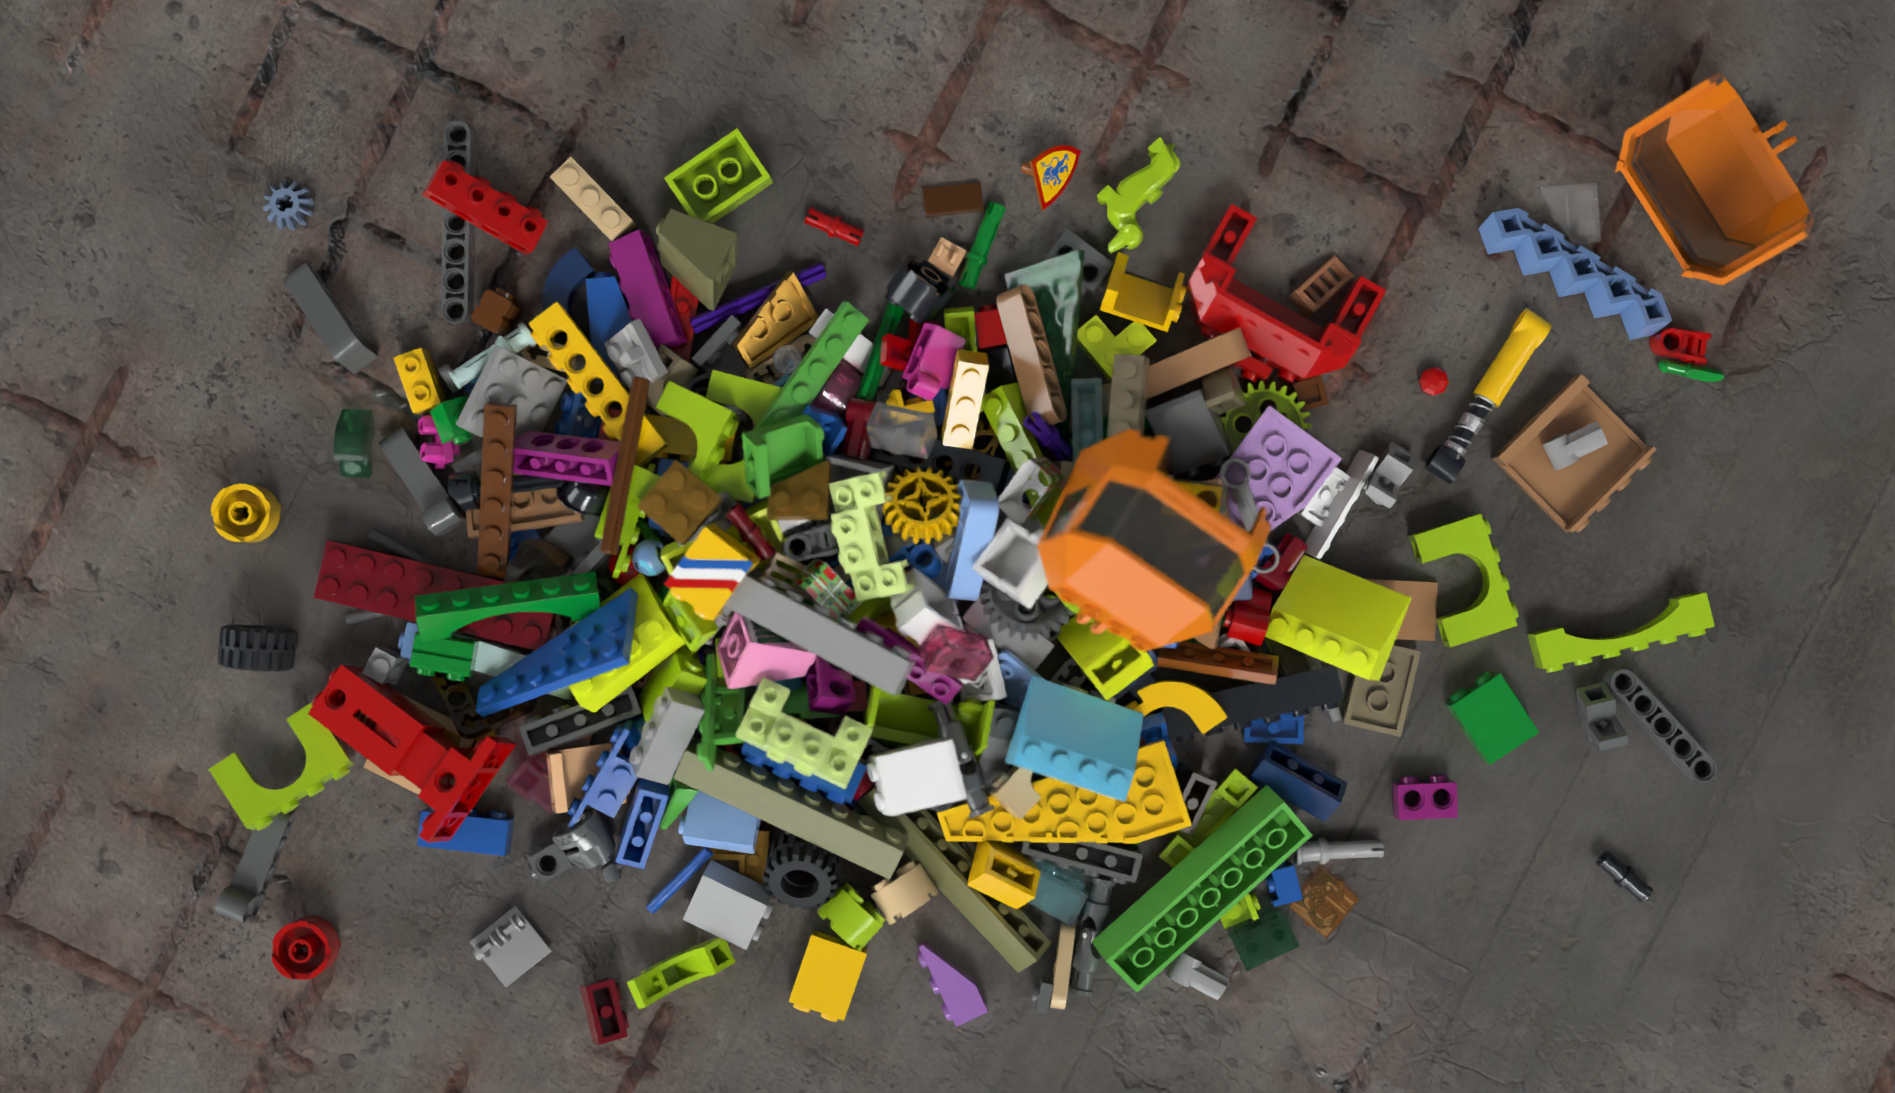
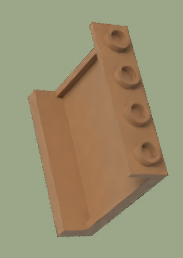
M1582 374L1574 376L1491 458L1565 533L1574 531L1578 533L1584 529L1590 522L1588 517L1595 510L1599 512L1604 509L1611 501L1609 496L1616 489L1618 491L1624 489L1632 480L1629 476L1637 469L1639 471L1644 469L1652 461L1651 455L1657 450L1654 446L1647 447L1587 386L1590 382ZM1597 421L1608 444L1579 457L1577 462L1555 471L1542 444L1564 433L1568 435Z

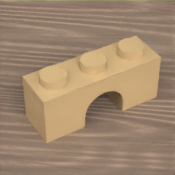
M572 157L566 160L550 176L611 241L628 235L637 226Z
M1013 766L1007 773H1000L992 782L994 787L989 793L1014 818L1022 819L1041 796L1031 785V775L1033 772L1017 766Z

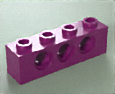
M525 431L515 440L514 474L612 486L620 442Z

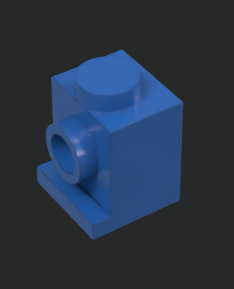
M1290 861L1281 863L1265 878L1269 893L1274 892L1273 896H1269L1270 903L1274 907L1303 900L1295 866Z

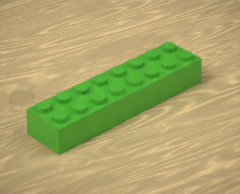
M1266 785L1091 942L1104 960L1136 992H1139L1313 835L1287 804Z

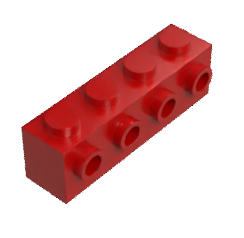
M443 160L437 165L421 194L422 196L524 255L533 252L549 222L542 218L543 214L539 210L527 206V208L516 203V197L505 191L499 193L490 187L491 183L480 176H470L464 172L465 168L455 161L449 160L447 162Z

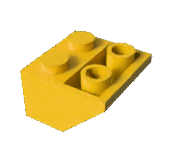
M1000 841L977 842L967 885L1017 910L1035 898L1041 872L1033 860L1025 858V854Z

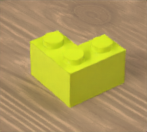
M1097 315L1072 335V338L1109 381L1113 376L1114 354L1140 356L1157 341L1143 324L1135 321L1115 337Z

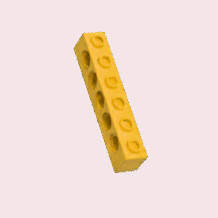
M555 302L528 323L533 329L530 335L540 347L545 345L551 352L548 358L556 369L560 371L563 368L570 378L566 382L576 394L581 392L588 400L584 403L585 407L594 418L598 415L606 424L602 428L612 441L618 439L620 442L630 393L560 303ZM566 332L568 336L567 343L562 347H556L554 343L556 334ZM583 355L586 359V365L582 370L575 371L572 367V361L576 356ZM598 378L602 379L604 382L603 391L599 394H593L590 390L591 382ZM613 402H619L622 406V413L617 418H611L608 413V408ZM645 412L635 463L641 467L669 446Z

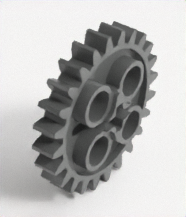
M983 579L980 590L982 594L980 595V604L984 605L983 614H991L990 624L999 622V632L1006 628L1010 629L1009 637L1011 638L1016 632H1020L1021 640L1026 638L1027 633H1031L1033 639L1037 640L1038 632H1042L1047 638L1049 637L1050 628L1059 632L1060 623L1067 625L1069 615L1074 614L1062 603L1056 593L1049 588L1048 584L1029 609ZM1045 595H1052V596H1054V597H1056V598L1048 599V598H1045L1044 596H1045ZM1021 611H1030L1032 614H1030V615H1024V614H1022V613H1020V612H1021Z

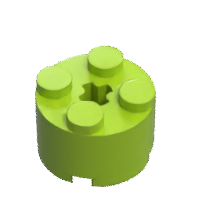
M846 882L836 889L834 896L830 897L829 901L817 910V913L823 920L827 918L831 921L830 927L853 948L856 947L858 951H861L883 927V922L886 919L880 914V910L869 900L864 904L865 900L859 895L860 893L849 882Z

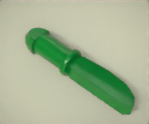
M1663 359L1657 364L1661 372L1678 374L1685 378L1689 377L1706 382L1721 381L1725 378L1723 371L1690 365L1689 363L1682 364L1672 362L1669 359Z

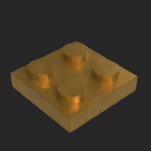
M675 460L637 507L678 542L686 546L722 502L723 498Z

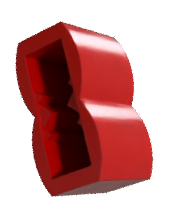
M1253 587V597L1251 600L1231 601L1228 606L1230 608L1226 610L1223 619V626L1227 627L1226 636L1261 646L1268 629L1272 592Z

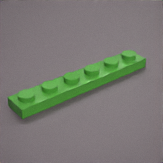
M843 302L753 430L801 416L806 406L811 404L869 319L850 303Z

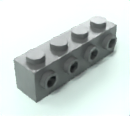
M631 685L595 713L580 705L570 708V705L566 704L553 709V715L542 718L540 714L524 720L526 725L518 728L528 755L533 757L626 722L627 719L631 720L634 717L642 716L643 713L634 688Z
M1022 841L1020 846L1021 853L1025 854V858L1037 862H1042V859L1054 861L1053 865L1059 868L1070 869L1072 866L1082 869V873L1094 877H1099V874L1110 876L1111 881L1120 884H1127L1128 881L1136 883L1143 858V853L1140 849L1114 842L1043 843Z

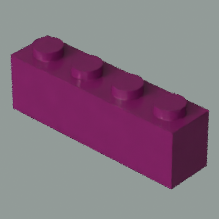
M637 230L608 243L611 251L609 259L612 266L618 271L620 277L618 285L622 294L627 297L630 306L628 307V314L631 320L640 319L656 350H658L661 344L669 349H673L687 343L688 341L651 235Z

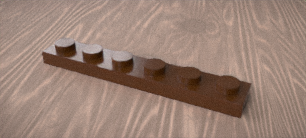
M488 401L484 404L477 575L507 578L509 575L517 405Z

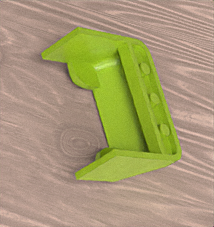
M872 684L861 724L873 729L869 739L881 745L895 748L932 738H939L936 731L938 725L933 712L929 711L927 707L937 701L904 694L892 695ZM966 698L964 702L957 705L952 704L957 719L962 721L967 734V746L972 750L975 759L988 745L995 704L993 700H988L985 705H982L980 700Z

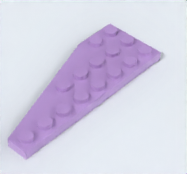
M1270 405L1230 458H1240L1249 464L1251 478L1248 483L1258 511L1260 507L1266 506L1267 514L1265 520L1270 523V531L1306 507L1342 459ZM1231 463L1226 468L1225 478L1232 484H1240L1246 479L1247 470L1240 463ZM1220 472L1215 479H1221ZM1226 486L1228 489L1227 507L1230 521L1246 531L1232 489ZM1215 540L1170 549L1169 543H1167L1151 566L1161 573L1178 576L1179 581L1196 583L1199 581L1198 573L1204 570L1214 544L1219 541Z

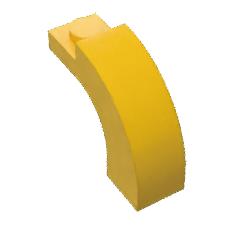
M1162 680L1150 683L1137 691L1143 700L1141 703H1138L1135 699L1125 706V708L1144 714L1143 717L1160 707L1181 709L1192 718L1202 734L1228 718L1221 705L1210 693L1195 684L1181 680Z

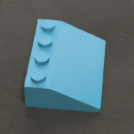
M1032 676L1004 762L1115 800L1126 801L1135 772L1144 714Z

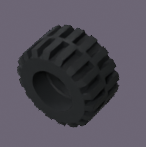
M223 626L220 628L217 663L225 668L273 672L291 670L295 666L297 632L289 628L273 626Z
M784 833L779 836V840L775 839L768 849L763 875L764 887L766 890H769V895L772 898L778 899V903L782 905L788 904L790 908L801 907V909H808L809 906L813 908L820 907V903H827L829 898L834 896L837 889L840 856L791 833L790 835Z

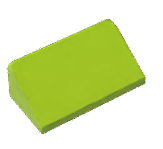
M669 590L661 608L690 651L695 652L719 628L714 620L703 619L695 613V607L687 601L678 600Z

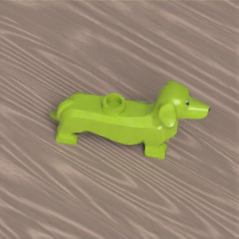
M1159 137L1148 147L1150 151L1148 156L1152 159L1149 165L1125 177L1119 183L1116 191L1107 185L1097 194V202L1100 205H1107V218L1118 231L1108 244V253L1111 254L1122 248L1133 250L1142 242L1144 234L1135 218L1136 212L1147 201L1153 204L1163 194L1161 188L1172 179L1181 165L1180 159L1173 151L1175 144L1172 142L1166 145L1162 138Z

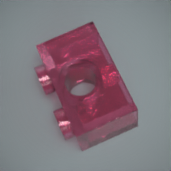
M940 624L935 626L918 647L926 671L974 682L994 659L985 635Z

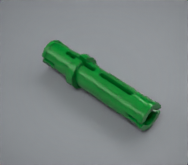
M991 201L988 203L970 252L966 253L965 267L957 284L967 289L975 290L983 267L987 266L989 250L1007 209L1003 205Z

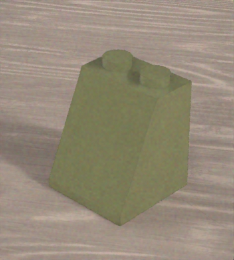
M670 209L666 219L661 218L656 229V235L659 236L657 251H660L661 265L709 310L714 311L737 266V233Z

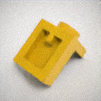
M900 389L889 393V399L886 400L888 413L894 417L895 423L929 416L935 412L933 401L923 402L922 397L906 400V406H904Z

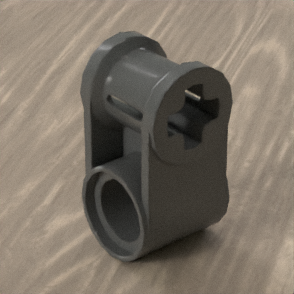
M831 522L791 532L782 541L783 553L795 561L829 556L839 552L836 537L832 533ZM795 538L802 539L804 543V548L799 554H791L789 551V543Z

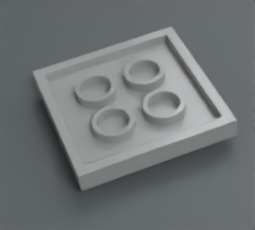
M495 345L455 425L483 438L484 404L488 401L517 405L516 439L525 431L542 432L567 383V379Z

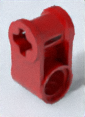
M1668 328L1660 330L1657 334L1651 336L1649 347L1657 356L1678 359L1682 362L1693 364H1707L1708 359L1705 358L1707 342L1711 339L1712 334ZM1665 335L1671 339L1670 349H1667L1663 344Z

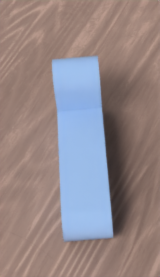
M960 480L957 494L962 495V498L957 503L960 505L959 510L961 514L945 580L946 599L977 601L983 578L972 567L993 539L999 513V502L991 482Z

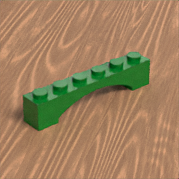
M596 572L415 596L416 621L421 642L452 638L451 633L467 624L506 613L548 612L571 617L572 621H579L600 608Z

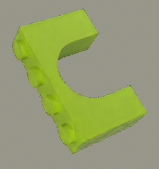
M713 370L706 399L745 411L756 426L782 388ZM690 456L687 469L691 466V464H692L693 461L695 460L694 457H691V456ZM744 460L731 465H714L710 473L712 477L708 487L716 493L728 490L734 499L755 504L756 498H759L746 486Z
M669 381L656 408L664 414L689 425L693 429L697 438L698 449L695 460L688 470L709 486L712 477L710 473L714 465L719 464L725 453V448L723 447L728 437L731 438L737 430L738 421L736 420L738 415L713 401ZM634 465L629 496L642 501L662 476Z
M1473 514L1408 535L1417 563L1423 564L1451 554L1460 553L1471 558L1478 565L1482 574L1483 585L1481 593L1471 606L1436 618L1438 630L1445 647L1451 648L1518 626L1516 618L1519 617L1515 603L1509 600L1507 594L1509 583L1505 574L1500 573L1497 564L1500 562V555L1496 546L1491 545L1488 536L1491 534V527L1488 520L1482 517V514Z
M311 703L286 719L306 752L304 771L292 785L277 790L264 788L258 783L243 758L236 753H232L208 769L247 829H257L260 831L273 823L272 818L280 812L286 814L299 806L298 801L306 795L312 797L320 793L325 788L323 784L332 778L334 780L341 779L350 772L349 767L355 764L337 736L307 714L312 708Z

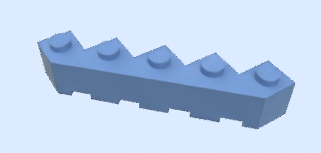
M1520 208L1493 212L1478 228L1488 254L1514 250L1523 276L1549 271L1559 297L1585 293L1594 319L1620 314L1630 340L1653 336L1672 321L1661 293L1653 288L1647 290L1637 284L1635 277L1616 266L1614 268L1609 267L1599 261L1600 256L1582 245L1574 246L1563 239L1565 235L1545 223L1541 226L1528 218L1529 214Z

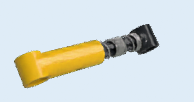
M1528 308L1520 314L1510 331L1511 334L1474 390L1473 393L1476 400L1474 403L1469 404V411L1464 412L1463 416H1461L1458 421L1459 425L1455 426L1456 431L1453 436H1449V440H1446L1444 445L1439 444L1432 452L1424 468L1448 484H1451L1456 479L1466 462L1464 454L1467 452L1465 448L1468 443L1472 444L1470 440L1474 435H1478L1477 433H1479L1483 426L1482 421L1486 422L1484 418L1489 410L1493 411L1491 407L1498 408L1534 350L1548 335L1552 323Z

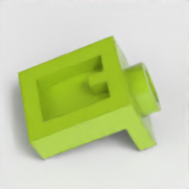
M1248 893L1220 918L1224 929L1251 918L1253 921L1259 919L1256 911L1261 909L1255 893Z

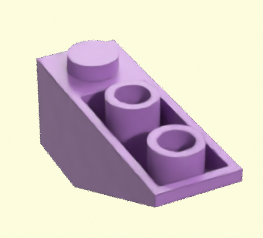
M924 940L920 941V950L916 952L922 967L928 966L932 977L928 979L935 995L940 993L945 1002L941 1005L947 1021L953 1019L957 1027L987 1013L988 1006L976 980Z

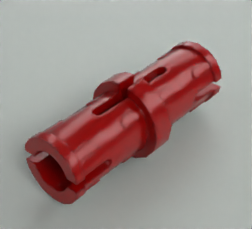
M811 206L808 213L819 219L815 220L806 216L804 224L827 232L828 237L834 238L836 236L856 247L860 245L861 240L851 236V233L863 238L864 229L842 221V217L838 215L833 217Z

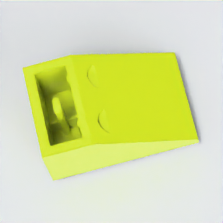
M1076 616L1070 619L1067 625L1061 626L1060 634L1057 636V639L1106 701L1154 666L1146 651L1135 649L1131 646L1130 641L1120 635L1111 633L1107 628L1103 633L1095 634L1090 630L1092 622L1080 624L1075 620Z

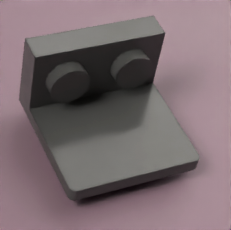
M731 315L692 359L707 372L727 368L736 371L743 377L747 368L732 343L744 329V326ZM758 372L753 375L754 381H757L762 375Z
M584 514L585 521L557 525L545 537V542L575 569L573 571L574 574L594 572L610 555L600 551L602 539L594 537L600 517Z

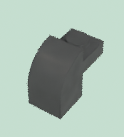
M1601 682L1577 688V708L1587 740L1589 742L1593 741L1599 751L1627 745L1628 735L1616 717V699L1606 683Z

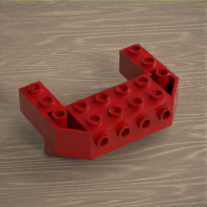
M1231 204L1185 284L1195 324L1202 328L1200 333L1213 339L1240 328L1251 356L1265 365L1278 371L1277 376L1289 383H1292L1294 380L1297 382L1344 368L1362 342L1360 338L1387 290L1362 276L1354 280L1331 323L1324 327L1318 326L1233 278L1237 270L1231 267L1255 224L1257 217Z

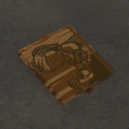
M1321 868L1301 892L1303 900L1293 902L1289 907L1305 920L1306 926L1311 925L1327 939L1359 899L1344 887V883L1341 880L1337 881Z

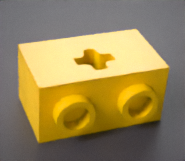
M418 348L393 357L414 414L423 415L429 413L441 402L447 401L429 350Z

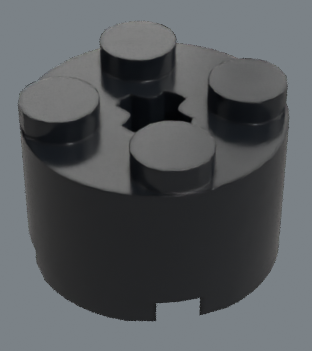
M910 255L906 257L888 283V292L885 297L891 304L901 306L908 311L912 320L923 324L926 320L933 321L937 318L954 294L956 288L954 285L951 288L949 287L948 282L950 278L937 266L925 259L922 263L914 261L917 256Z

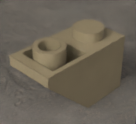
M661 344L657 352L668 372L649 386L646 404L661 416L666 417L667 415L658 410L656 406L668 382L671 381L683 387L694 378L699 369L673 350Z

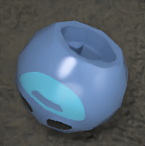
M655 539L643 540L637 544L632 552V563L635 569L645 576H656L666 569L661 558V547L664 544Z

